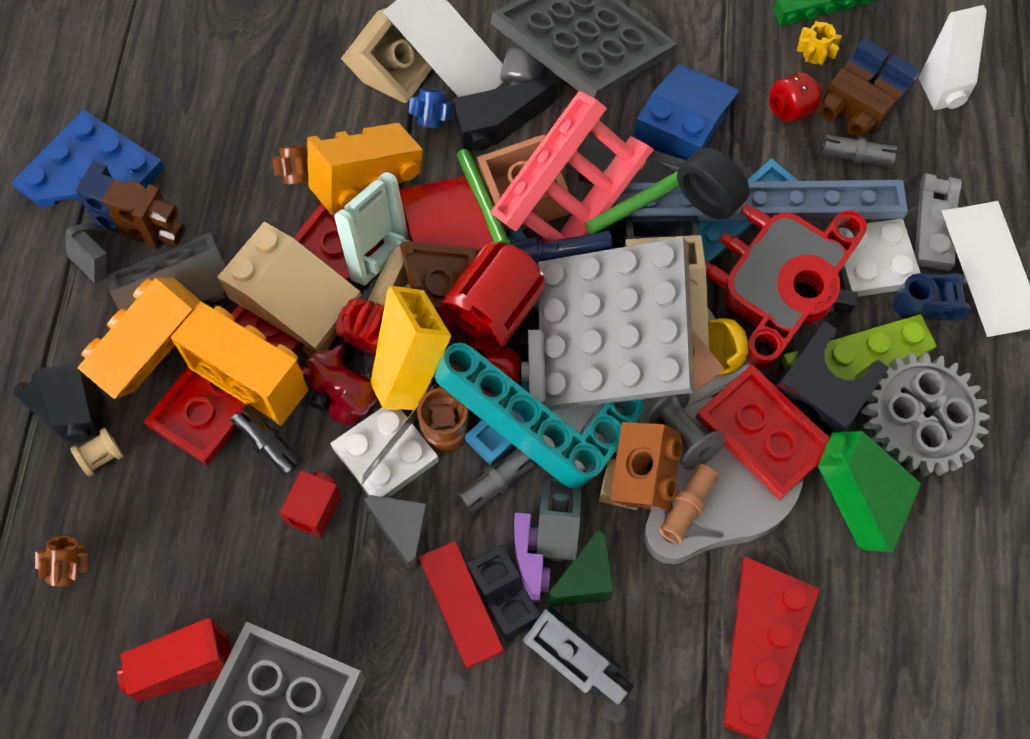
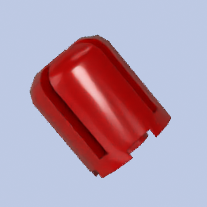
M492 242L481 248L445 295L437 311L442 321L451 331L456 325L465 334L474 339L470 346L486 353L496 354L499 348L505 347L543 295L546 284L545 278L539 265L527 252L514 245Z

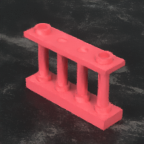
M578 91L490 213L515 232L521 224H525L547 242L588 235L585 222L613 206L636 173L644 167L647 158L654 149L632 136L625 143L600 121V117L607 108L597 99ZM589 132L616 154L604 173L577 151V148ZM566 163L570 164L594 184L582 202L555 182V178ZM544 193L572 214L560 232L532 212Z

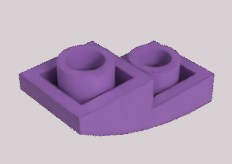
M515 513L514 543L519 575L532 601L535 604H539L540 592H549L551 568L543 567L544 555L528 553V551L536 552L538 532L537 527H530L531 514Z

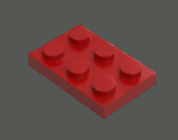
M752 364L701 408L695 417L710 433L722 432L726 438L723 446L779 501L819 465L826 444L830 440L818 426Z

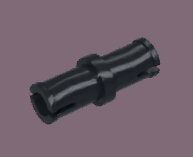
M249 403L241 408L240 413L237 412L230 419L255 444L252 448L257 453L262 451L284 476L293 467L282 456L294 467L303 459L278 435L280 431L275 426L271 428L251 408Z

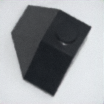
M80 364L39 368L32 373V381L30 383L20 382L14 387V396L65 440L85 442L90 437L99 436L100 430L103 429V392L95 382L77 368Z

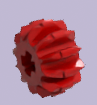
M363 298L349 299L338 315L336 332L339 336L343 337L344 342L350 343L354 348L362 350L365 354L371 353L375 356L384 306H379L372 300L366 301Z

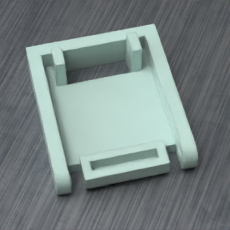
M389 172L381 174L379 180H374L345 205V210L341 209L334 215L350 279L363 286L369 283L382 270L390 251L399 246L403 241H409L398 181ZM384 239V244L369 257L364 256L380 240Z

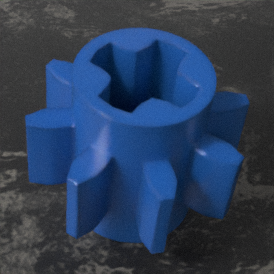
M421 88L419 96L410 97L409 114L417 117V125L441 128L443 120L446 121L452 118L453 102L445 100L446 92Z

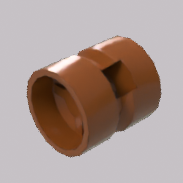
M442 387L432 389L424 394L417 408L422 437L436 452L449 453L456 451L466 442L465 435L470 429L468 408Z

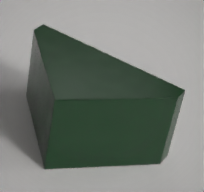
M598 530L549 592L548 602L554 607L611 600L613 594L606 538L605 534Z

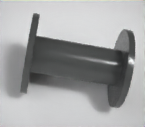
M689 393L664 396L648 413L647 423L664 424L682 433V442L688 451L683 456L681 464L686 470H693L697 464L707 463L723 447L726 439L725 435L720 431L705 435L684 410L690 400Z

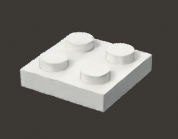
M903 219L867 223L865 235L841 269L846 290L858 292L857 297L898 291L909 276L920 273ZM838 229L844 237H854L849 229Z
M380 408L330 443L332 449L368 496L374 495L389 498L439 462L437 454L415 426L411 424L364 484H362L364 471L406 421L407 416L401 409Z

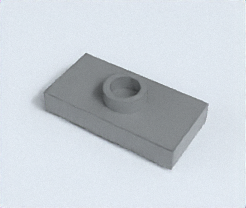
M528 330L529 362H521L522 385H529L530 394L546 406L544 332L542 330Z

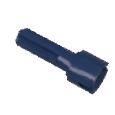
M609 231L544 242L539 236L510 241V245H514L527 252L538 265L540 261L614 249L613 237Z

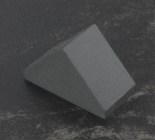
M374 495L366 497L364 502L368 512L411 573L418 569L419 556L421 555L428 519L426 504Z

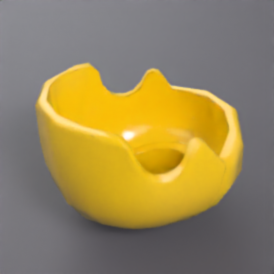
M718 318L709 320V350L724 367V370L716 376L732 374L738 371L747 360L749 342L746 332L737 321L732 319Z

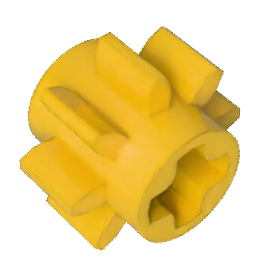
M815 21L811 29L803 27L797 51L803 52L806 62L823 65L827 57L830 59L836 58L842 36L836 34L832 24Z

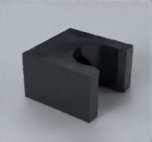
M825 321L808 337L774 386L816 426L831 437L833 432H842L847 429L889 367L880 360H877L856 374L853 381L843 380L835 376L826 365L825 348L828 342L835 337L836 328Z

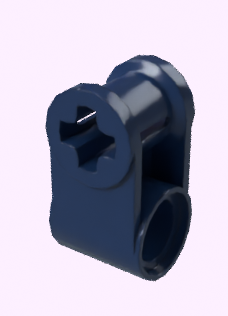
M956 273L945 275L912 274L897 291L892 302L894 310L903 318L921 314L923 319L954 321L967 317L971 312L969 304L965 303L963 290L966 286V278Z

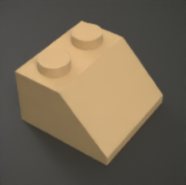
M385 9L376 12L341 59L364 84L403 103H407L432 70V67L383 13Z

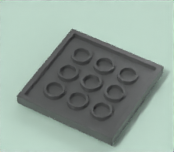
M516 0L494 11L490 21L506 37L513 40L532 57H535L547 66L555 75L561 77L576 90L595 99H599L673 55L678 44L620 0Z

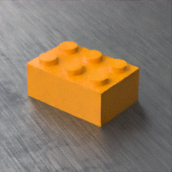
M174 277L154 278L153 281L149 278L146 279L134 292L133 296L136 300L127 311L124 308L120 309L110 319L107 326L111 329L103 339H94L82 352L81 355L85 359L77 368L113 399L133 393L141 386L174 348L175 344L171 336L201 301Z
M200 301L171 336L172 341L189 369L241 402L249 403L251 408L282 426L308 392L303 378L304 372L297 363L298 357L284 345L279 344L275 347L266 342V337L253 326L247 325L244 328L235 323L234 317L222 307L215 306L213 309Z

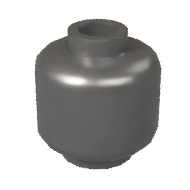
M517 44V46L507 50L500 78L507 86L541 80L545 78L547 66L535 57H532Z

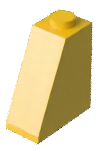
M389 286L370 382L382 408L414 410L425 394L437 369L438 362L450 341L451 334L424 290Z

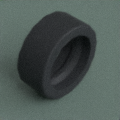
M700 148L694 152L677 172V181L684 196L695 208L713 219L725 220L731 217L744 204L750 194L749 183L742 170L725 154L712 148Z

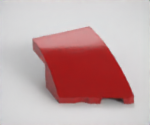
M464 176L399 189L410 242L476 248V251H480L482 247L493 242L478 201Z

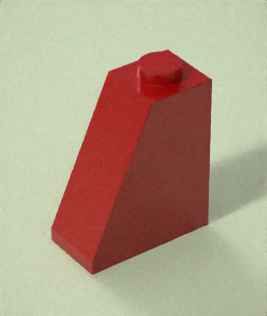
M208 618L120 654L122 667L117 670V678L121 691L140 702L217 680L232 651L229 635L212 618Z

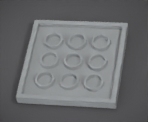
M684 237L539 262V267L546 282L543 295L539 299V330L544 332L545 397L548 409L553 410L695 393L688 242Z

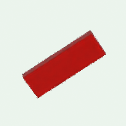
M453 541L419 556V561L466 670L503 654V647L456 542Z

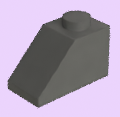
M543 477L536 554L544 555L543 557L551 561L575 560L577 558L581 515V487L577 489L569 488L556 478Z

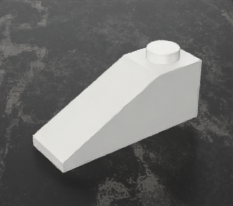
M984 5L949 14L918 79L934 111L947 107L950 109L960 107L966 103L977 83L987 12Z

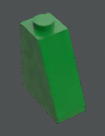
M863 431L833 432L826 444L818 467L857 546L864 551L894 552L921 483Z

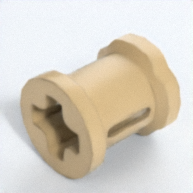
M106 428L101 429L99 436L80 447L75 445L70 448L74 458L88 477L95 474L94 470L111 459L124 457L121 449Z

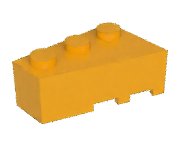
M400 123L363 128V134L351 136L346 131L336 132L335 138L320 140L318 136L307 137L308 186L331 215L341 209L344 210L345 205L374 180H379V176L384 172L393 174L398 184L410 181L421 174L423 149Z

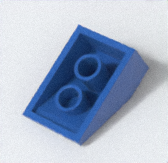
M678 63L655 89L637 118L634 138L649 145L656 151L687 160L700 148H708L738 96L739 89Z

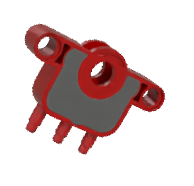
M745 204L740 211L741 215L761 228V231L751 245L727 232L721 236L720 242L741 258L730 274L718 266L705 261L706 277L724 288L726 305L735 314L757 327L748 341L749 354L746 357V361L749 365L752 364L757 370L771 368L796 335L801 325H810L818 322L828 314L840 292L838 273L855 251L867 230V223L860 213L853 210L840 212L826 231L822 232L792 213H780L771 218L759 209ZM838 229H849L854 237H844ZM798 282L810 284L815 289L817 297L804 298L795 291L794 284ZM759 342L768 344L773 354L769 356L759 354L756 351L755 344Z

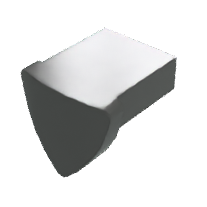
M83 223L66 230V253L72 262L94 283H97L107 277V253L97 244L105 235V230L95 223Z

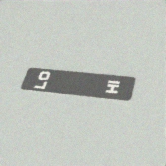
M418 406L364 471L362 484H364L417 418Z

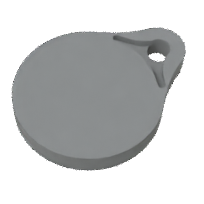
M713 398L700 400L684 408L705 435L710 434V432L695 417L697 412ZM684 445L683 454L677 466V492L683 491L694 472V469L686 470L681 464L683 456L688 451ZM723 446L711 460L704 464L714 469L718 473L719 479L715 482L704 501L705 509L702 515L695 517L684 536L683 542L681 544L671 543L665 540L659 532V528L664 524L670 511L650 509L643 537L646 550L654 559L665 564L674 565L685 562L700 553L714 548L759 539L772 532L785 520L799 498L803 480L779 501ZM672 501L671 510L675 505L674 501Z

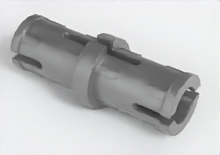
M826 134L822 146L824 150H822L821 156L851 160L852 164L860 165L863 162L892 168L896 158V153L894 152L897 151V146L866 141V138L859 136L857 139Z
M516 448L514 452L494 467L489 465L485 468V474L462 492L460 491L458 496L473 514L499 492L503 495L509 490L508 485L535 465L530 460V457Z

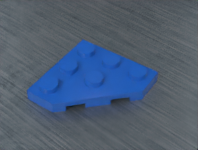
M82 110L11 183L17 191L41 207L56 205V201L76 198L77 202H80L81 200L75 190L93 161L106 165L112 178L122 182H138L144 188L165 167L159 158L85 110Z

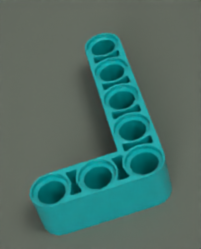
M463 343L452 344L446 349L434 373L436 382L444 390L558 481L574 489L583 487L602 471L618 448L622 422L635 423L643 411L642 399L603 403L597 408L581 432L578 433L476 350ZM449 362L458 364L463 372L454 370ZM480 386L488 388L494 397L485 395ZM615 405L623 410L624 415L618 412ZM512 411L520 413L524 422L516 420ZM595 432L601 434L605 443L599 441ZM543 435L551 438L555 447L549 446L545 442ZM575 460L583 464L585 472L576 467Z

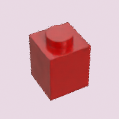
M300 471L280 511V515L285 523L322 538L342 497L335 484L336 481L322 472L314 471L313 475Z

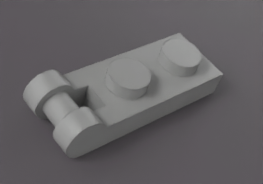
M924 173L921 179L915 257L918 266L951 271L955 265L956 250L941 210L958 208L962 184L961 179L949 177L948 180L937 179L936 175ZM934 193L944 194V200L933 199Z

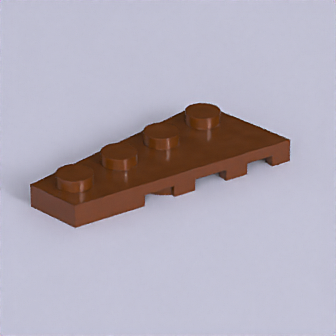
M403 241L400 244L409 287L411 289L424 290L436 311L441 306L445 295L476 256V248ZM456 325L452 331L446 326L451 334L446 349L456 343L470 346L474 340ZM449 362L454 370L463 372L458 364ZM433 375L431 379L433 386L436 385L435 388L441 387Z

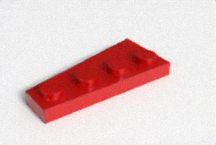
M744 556L741 560L740 587L736 603V622L732 638L731 665L728 673L722 726L751 739H766L820 589Z

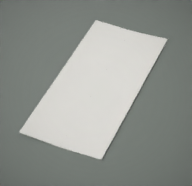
M396 0L383 11L387 18L458 97L493 90L503 83L500 78L502 62L447 0Z
M994 201L941 210L987 337L1030 329V284L999 202Z

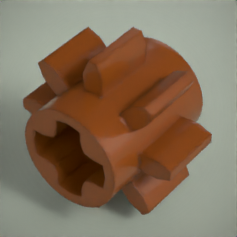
M306 145L279 147L280 156L272 158L274 176L283 175L284 184L308 182V154Z
M58 536L49 539L46 542V550L35 551V569H38V577L45 578L46 583L56 587L72 585L78 580V572L88 571V554L84 553L85 546L78 545L76 539L68 536Z

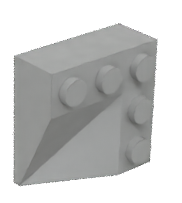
M246 621L188 739H337L350 717L366 678L356 668Z

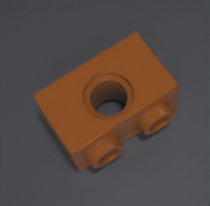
M622 422L610 501L634 508L671 511L672 501L677 494L676 473L678 461L683 454L682 433L664 424ZM653 460L652 469L647 474V466Z

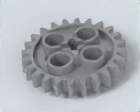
M913 353L908 354L903 361L899 357L895 358L889 363L888 371L867 399L872 404L866 405L861 410V413L872 416V419L863 425L864 428L875 429L877 434L871 439L875 443L881 441L884 445L882 449L886 453L891 452L894 454L893 459L898 463L905 461L906 470L909 473L915 471L918 466L922 477L931 474L933 470L938 476L947 473L948 469L953 472L963 466L962 462L967 463L974 459L973 452L984 446L977 438H982L989 432L986 428L979 425L990 419V415L979 412V408L985 405L987 400L976 399L974 396L981 387L979 385L969 387L966 384L971 376L970 373L962 376L956 374L958 363H954L949 368L944 367V356L938 357L933 363H931L928 353H924L918 360ZM919 382L928 387L930 395L921 390ZM893 405L901 408L904 418L896 415ZM947 410L955 415L957 423L949 419ZM924 411L927 413V417L923 415ZM921 433L930 439L931 447L923 443Z

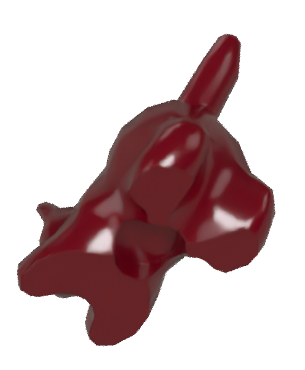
M338 345L332 350L314 353L307 361L309 368L303 367L301 369L304 372L303 378L306 385L315 391L329 396L330 408L328 413L335 422L343 425L356 424L361 415H365L379 401L370 384L371 380L352 372L344 366L340 357L343 350L342 345Z

